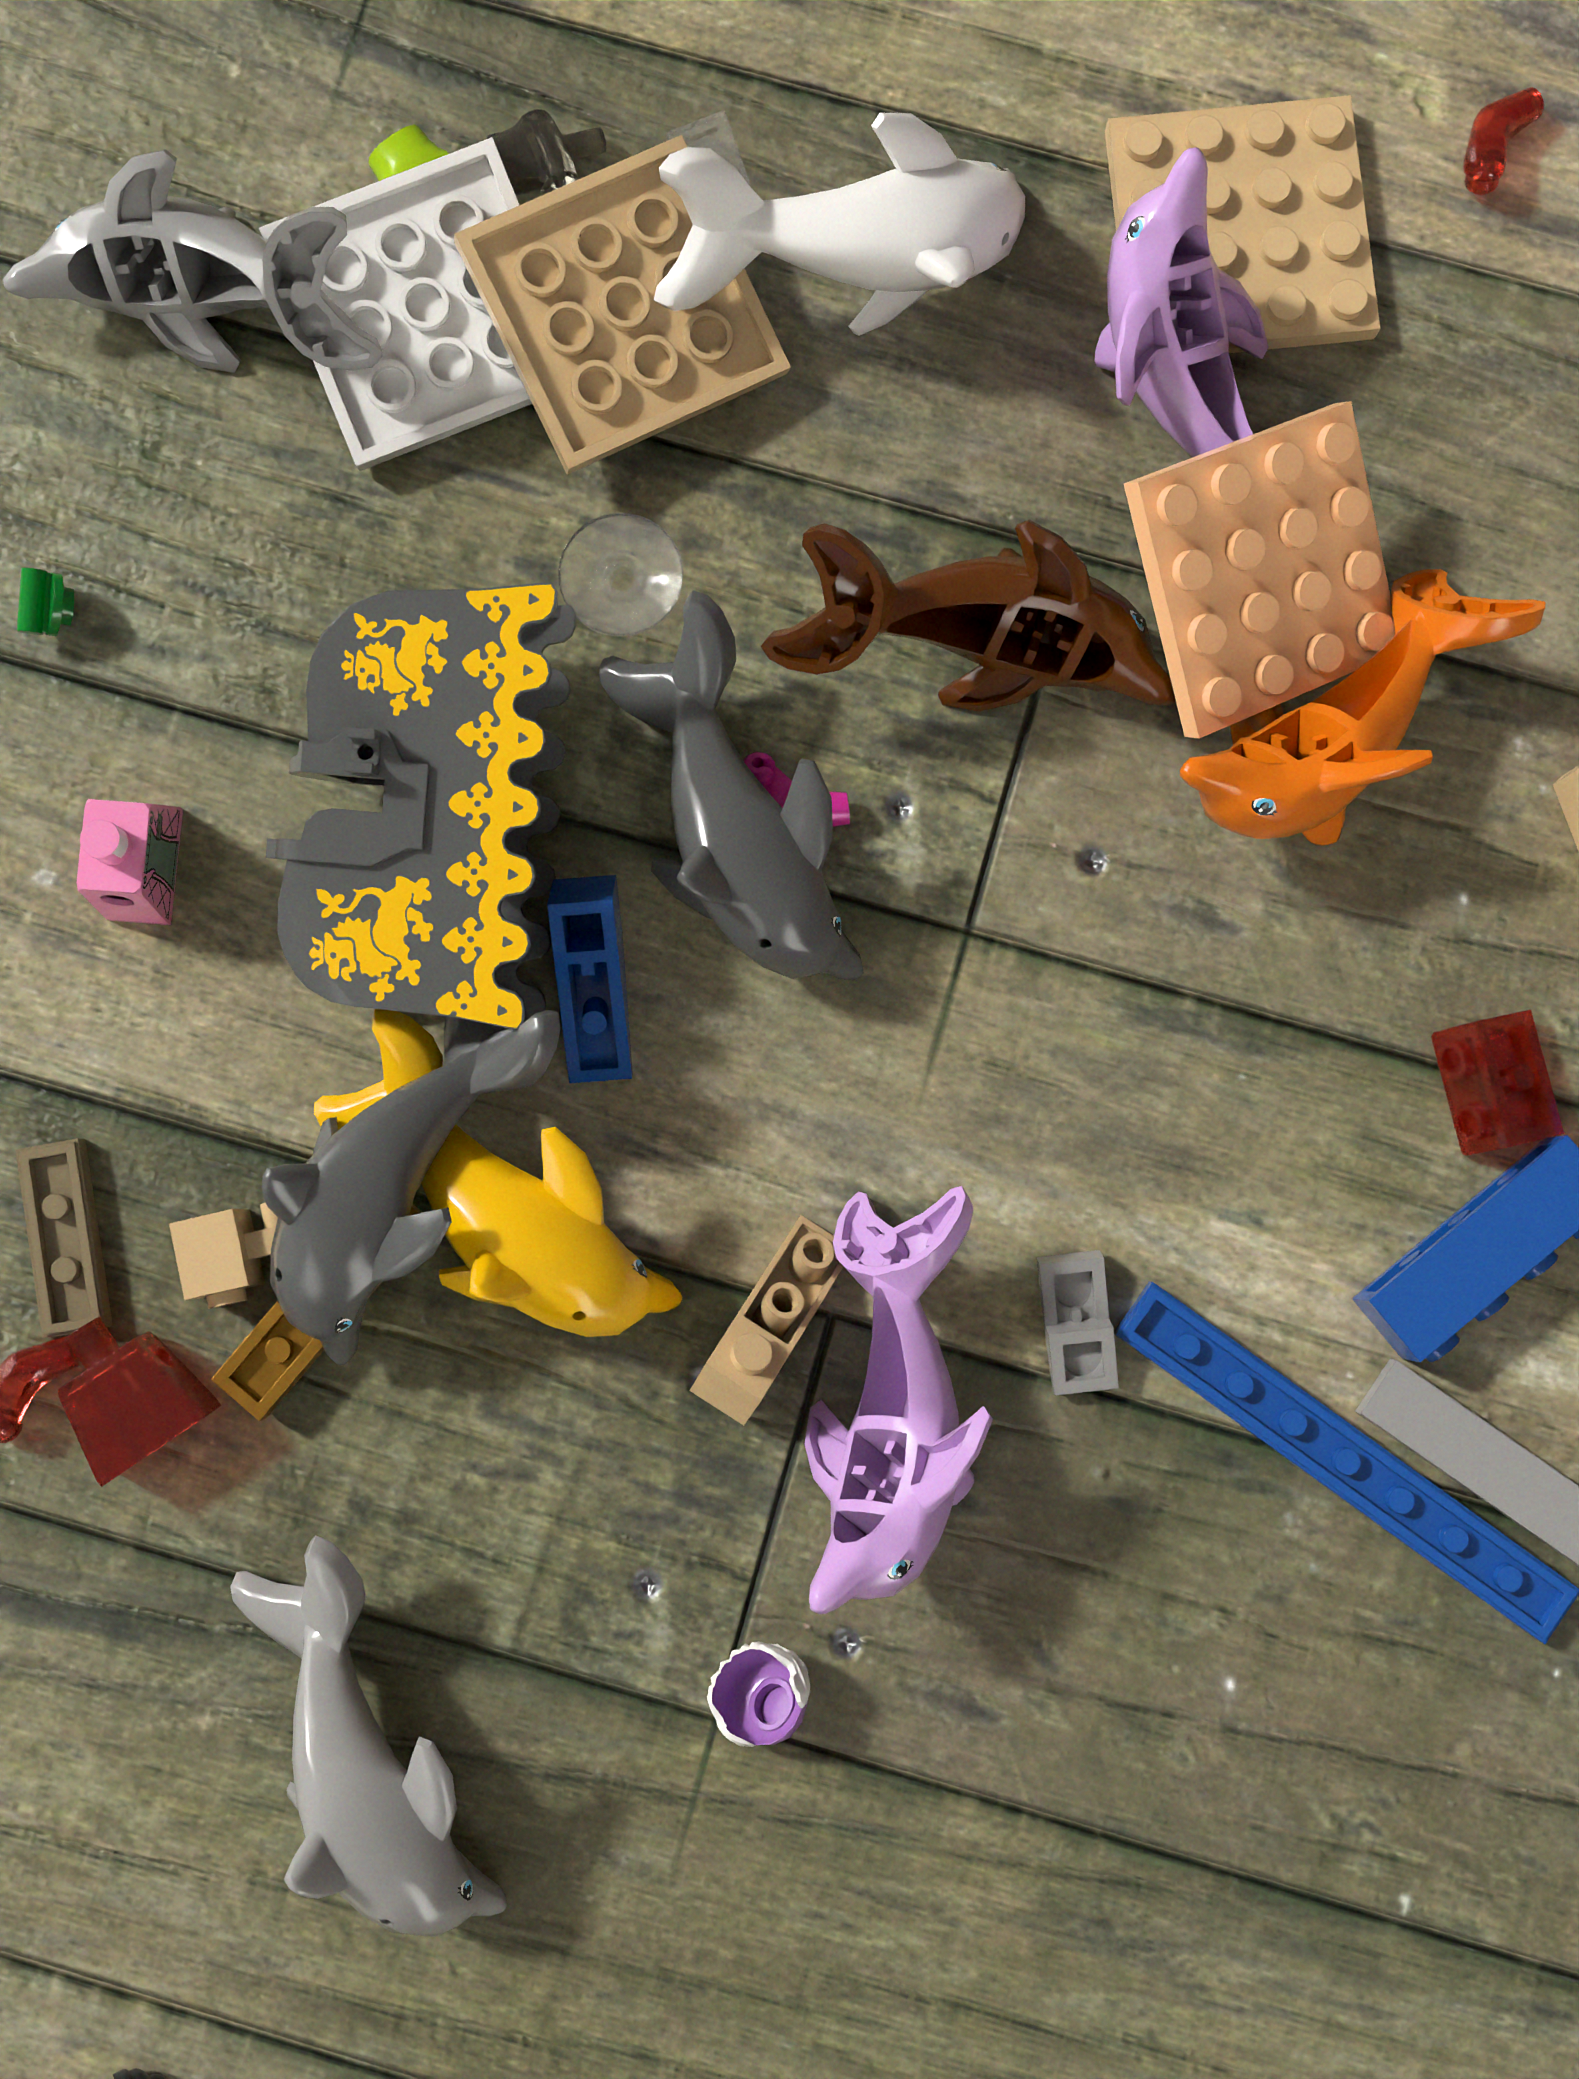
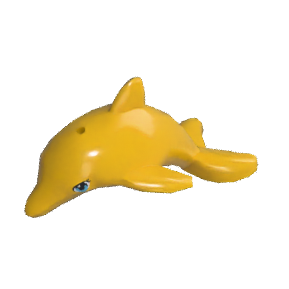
M375 1009L372 1017V1031L380 1047L384 1080L355 1093L320 1097L314 1103V1115L319 1125L322 1126V1123L328 1118L337 1117L339 1130L364 1109L394 1090L442 1067L443 1055L433 1036L410 1016L398 1011ZM458 1125L454 1126L421 1183L432 1210L449 1208L452 1223L445 1236L454 1251L466 1264L465 1266L440 1269L439 1278L443 1286L473 1300L514 1307L547 1326L585 1337L619 1335L641 1320L647 1313H662L675 1309L680 1305L683 1297L676 1286L669 1279L645 1267L642 1261L627 1249L604 1223L602 1188L588 1157L583 1150L557 1127L542 1129L541 1132L543 1180L492 1154L466 1134Z

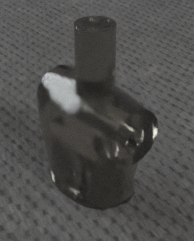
M542 109L529 111L519 119L515 126L503 132L487 136V139L493 137L516 196L520 194L544 195L578 180L573 160L606 152V140L601 127L562 135L551 115Z

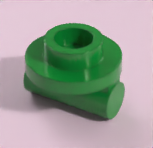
M21 568L17 632L57 636L60 625H71L74 612V589L64 587L62 574L47 573L45 570L35 568Z

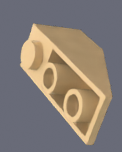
M800 1215L689 1391L743 1426L746 1424L843 1269V1265L836 1258L833 1246L834 1235Z

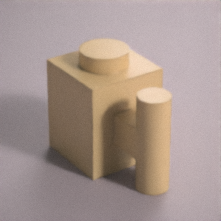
M266 1203L260 1204L265 1229L254 1231L249 1209H229L169 1223L184 1300L206 1298L208 1309L247 1301L245 1288L265 1284L260 1258L271 1257V1246L278 1219L267 1207Z

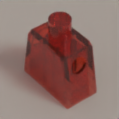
M97 1317L65 1338L86 1371L59 1388L58 1397L94 1477L101 1487L221 1406L217 1398L150 1331L120 1347L101 1318Z

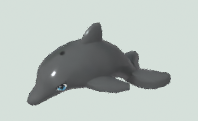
M693 590L683 606L684 626L674 662L641 664L612 655L603 659L599 667V681L610 699L625 712L642 722L673 733L671 809L675 838L683 862L654 857L651 872L676 899L706 918L712 919L735 947L763 968L791 979L810 977L824 972L838 979L856 980L864 973L861 957L842 931L841 918L833 903L822 872L833 839L832 797L815 761L800 759L782 808L744 763L716 711V706L724 688L730 681L737 660L735 636L721 608L708 595Z
M547 1010L535 1013L519 1029H506L504 1027L445 1016L444 1066L394 1090L364 1109L339 1130L337 1117L325 1120L322 1123L313 1156L306 1164H284L268 1167L265 1170L262 1180L263 1197L267 1207L278 1217L271 1246V1286L288 1322L302 1333L320 1340L325 1352L336 1364L345 1365L356 1353L367 1299L378 1284L406 1277L435 1254L452 1223L449 1208L409 1215L414 1196L450 1132L480 1094L529 1087L545 1074L556 1051L561 1029L558 1012Z

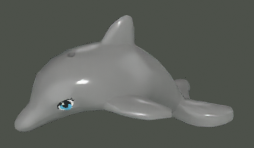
M166 149L132 157L109 181L104 201L83 207L60 220L35 254L14 264L3 278V285L6 290L27 299L60 298L74 300L93 309L116 312L141 319L165 347L200 368L235 373L241 359L206 318L251 308H270L284 336L301 354L324 367L356 371L373 367L383 357L377 338L360 329L321 290L328 260L335 248L347 236V221L344 213L334 207L308 208L290 215L273 230L268 240H265L258 233L236 220V213L232 208L223 207L216 209L211 205L191 199L168 196L177 158Z
M315 1535L304 1555L307 1572L304 1586L276 1583L248 1571L236 1572L230 1588L232 1600L239 1610L261 1631L302 1659L293 1717L292 1763L294 1783L290 1781L287 1787V1797L299 1812L305 1840L293 1857L284 1877L288 1888L300 1896L315 1899L339 1893L362 1916L391 1933L436 1937L456 1928L470 1916H492L503 1912L507 1907L504 1890L477 1869L452 1842L450 1830L457 1811L453 1775L434 1742L419 1736L408 1770L406 1771L389 1746L359 1685L347 1641L362 1612L366 1594L362 1578L348 1557L331 1541Z

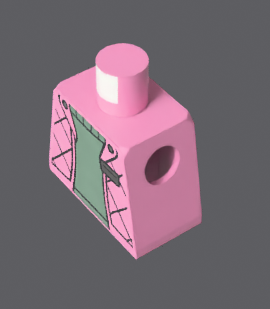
M87 800L84 809L83 827L80 834L81 845L76 883L78 891L105 919L109 921L171 925L183 809L181 807L123 801Z

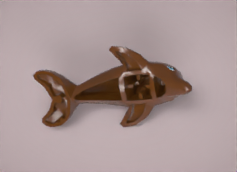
M1031 520L1019 523L1015 527L1023 556L1011 548H1003L997 556L958 561L910 576L897 583L892 581L884 565L873 551L847 530L825 523L812 526L803 534L802 547L811 558L820 576L825 608L790 628L773 631L760 646L771 661L790 670L818 675L840 671L861 656L868 645L880 635L910 638L933 644L979 665L938 692L943 706L973 711H983L1016 704L1045 686L1114 691L1149 705L1168 706L1176 702L1170 675L1155 658L1146 620L1127 598L1102 581L1089 576L1084 561L1062 536Z

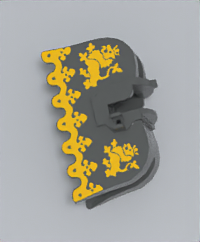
M552 582L483 589L387 590L351 604L321 634L310 660L306 688L308 741H299L298 754L292 757L289 762V774L338 783L384 786L382 813L336 808L317 811L306 820L301 840L267 838L266 858L287 860L278 900L277 933L283 954L301 982L308 989L330 1002L362 1008L455 1017L509 1029H519L525 1020H528L535 1013L546 1011L545 995L538 987L524 983L519 978L518 969L524 961L539 959L544 956L551 945L549 931L544 925L528 920L523 914V906L529 898L547 895L551 890L553 880L556 879L555 870L546 861L533 857L528 852L527 846L529 840L534 835L553 831L558 826L561 818L560 808L557 803L549 797L538 794L533 789L532 784L535 775L539 772L555 770L563 763L566 755L565 745L557 735L545 731L537 722L538 715L543 709L561 706L568 700L571 691L569 679L562 671L551 668L550 662L543 655L544 649L549 645L565 643L571 638L576 627L577 614L571 605H558V591Z

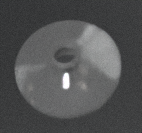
M608 514L587 522L569 539L559 562V587L565 604L573 607L577 614L576 619L584 626L607 636H633L654 628L671 613L681 594L683 565L676 544L658 524L635 514ZM623 573L631 575L634 578V583L628 590L619 591L612 587V581L617 575Z

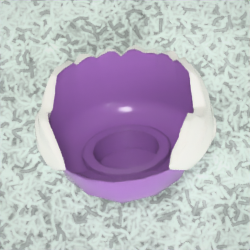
M757 1641L752 1642L750 1645L745 1643L739 1650H732L730 1658L720 1662L719 1670L711 1677L712 1685L708 1688L707 1701L721 1733L735 1744L749 1747L755 1745H775L789 1739L803 1722L810 1694L808 1670L794 1651L778 1644H767Z

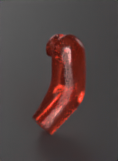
M1533 87L1526 88L1484 106L1477 113L1472 124L1463 161V171L1466 174L1464 184L1471 193L1487 195L1498 187L1499 179L1503 176L1506 168L1508 142L1529 124L1539 119L1543 113L1544 101L1537 89Z
M69 1335L14 1352L0 1364V1443H7L18 1437L23 1427L21 1420L32 1398L40 1388L58 1376L79 1366L78 1352Z

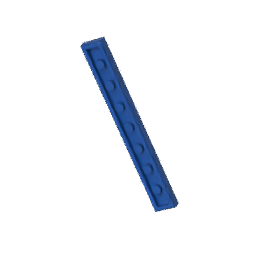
M1148 1282L1115 1329L1114 1335L1539 1642L1547 1643L1578 1597L1579 1588L1154 1282Z

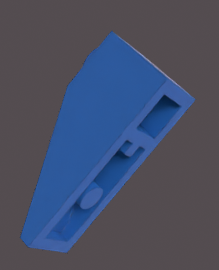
M616 875L554 879L547 908L569 1083L632 1079L624 945Z

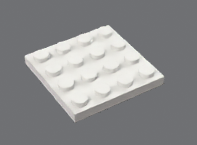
M493 137L314 206L334 207L346 215L347 236L335 248L328 260L321 290L360 329L377 338L382 349L383 357L373 367L356 371L324 367L313 361L359 471L532 404L454 243L455 233L519 206ZM288 217L260 227L259 230L262 237L268 240L273 230Z

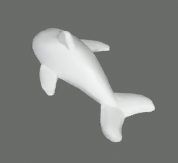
M879 113L871 125L896 167L895 169L838 189L803 196L762 200L748 185L736 167L710 148L686 147L670 154L659 167L661 181L672 187L681 197L693 225L678 260L667 276L656 287L654 301L672 311L695 308L726 287L761 252H764L824 277L861 288L876 290L868 303L849 325L852 332L860 336L889 323L918 301L928 290L947 286L957 288L968 279L989 269L1008 256L1025 218V195L1017 183L1015 175L1008 168L1003 169L989 162L957 159L942 134L911 113Z

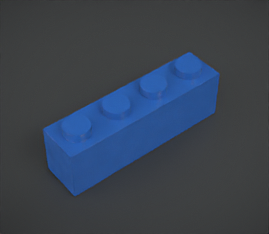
M1568 1135L1548 1137L1541 1140L1352 1298L1402 1359L1421 1363L1426 1358L1431 1363L1442 1358L1459 1343L1460 1338L1456 1332L1474 1317L1477 1321H1482L1499 1311L1509 1300V1296L1505 1291L1523 1276L1526 1280H1531L1541 1275L1557 1261L1559 1256L1554 1252L1555 1249L1571 1236L1579 1239L1578 1146Z

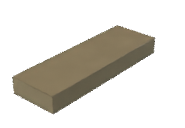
M77 1138L15 1149L42 1339L113 1327L86 1139Z

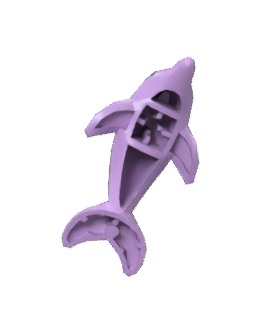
M1199 148L1185 150L1177 159L1165 183L1149 191L1128 207L1112 239L1107 272L1108 315L1110 323L1101 332L1095 350L1096 366L1115 372L1117 399L1123 405L1130 406L1136 392L1160 426L1191 457L1253 435L1238 392L1229 356V342L1260 359H1263L1268 349L1260 310L1242 284L1217 267L1209 249L1206 200L1208 167L1205 156Z
M962 1186L950 1189L926 1211L894 1228L879 1218L870 1198L866 1193L857 1192L846 1203L837 1220L833 1239L836 1258L856 1281L873 1296V1327L864 1389L849 1431L822 1400L813 1405L809 1412L804 1444L813 1479L831 1501V1536L820 1566L810 1585V1609L817 1614H826L834 1611L850 1599L867 1600L894 1596L918 1578L938 1547L952 1506L957 1505L974 1484V1474L970 1467L980 1453L993 1418L989 1411L982 1406L959 1426L958 1409L951 1378L938 1340L919 1300V1297L948 1264L969 1230L973 1215V1205Z

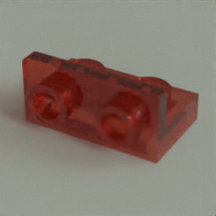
M1531 1009L1470 1022L1432 1034L1431 1039L1463 1155L1468 1156L1509 1148L1564 1134Z

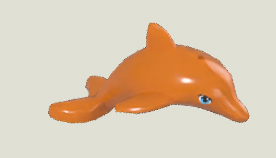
M1424 569L1408 573L1395 580L1391 588V612L1395 635L1371 659L1312 702L1284 714L1281 704H1278L1230 725L1233 746L1228 750L1218 753L1190 757L1181 767L1180 777L1189 786L1199 791L1205 815L1220 827L1238 835L1256 839L1289 837L1302 832L1306 839L1315 845L1324 846L1336 843L1344 826L1346 806L1369 784L1402 777L1431 764L1433 759L1431 750L1396 749L1404 737L1418 706L1436 654L1526 634L1540 625L1546 602L1534 599L1501 600L1461 596L1447 584L1446 577L1448 573L1441 569Z

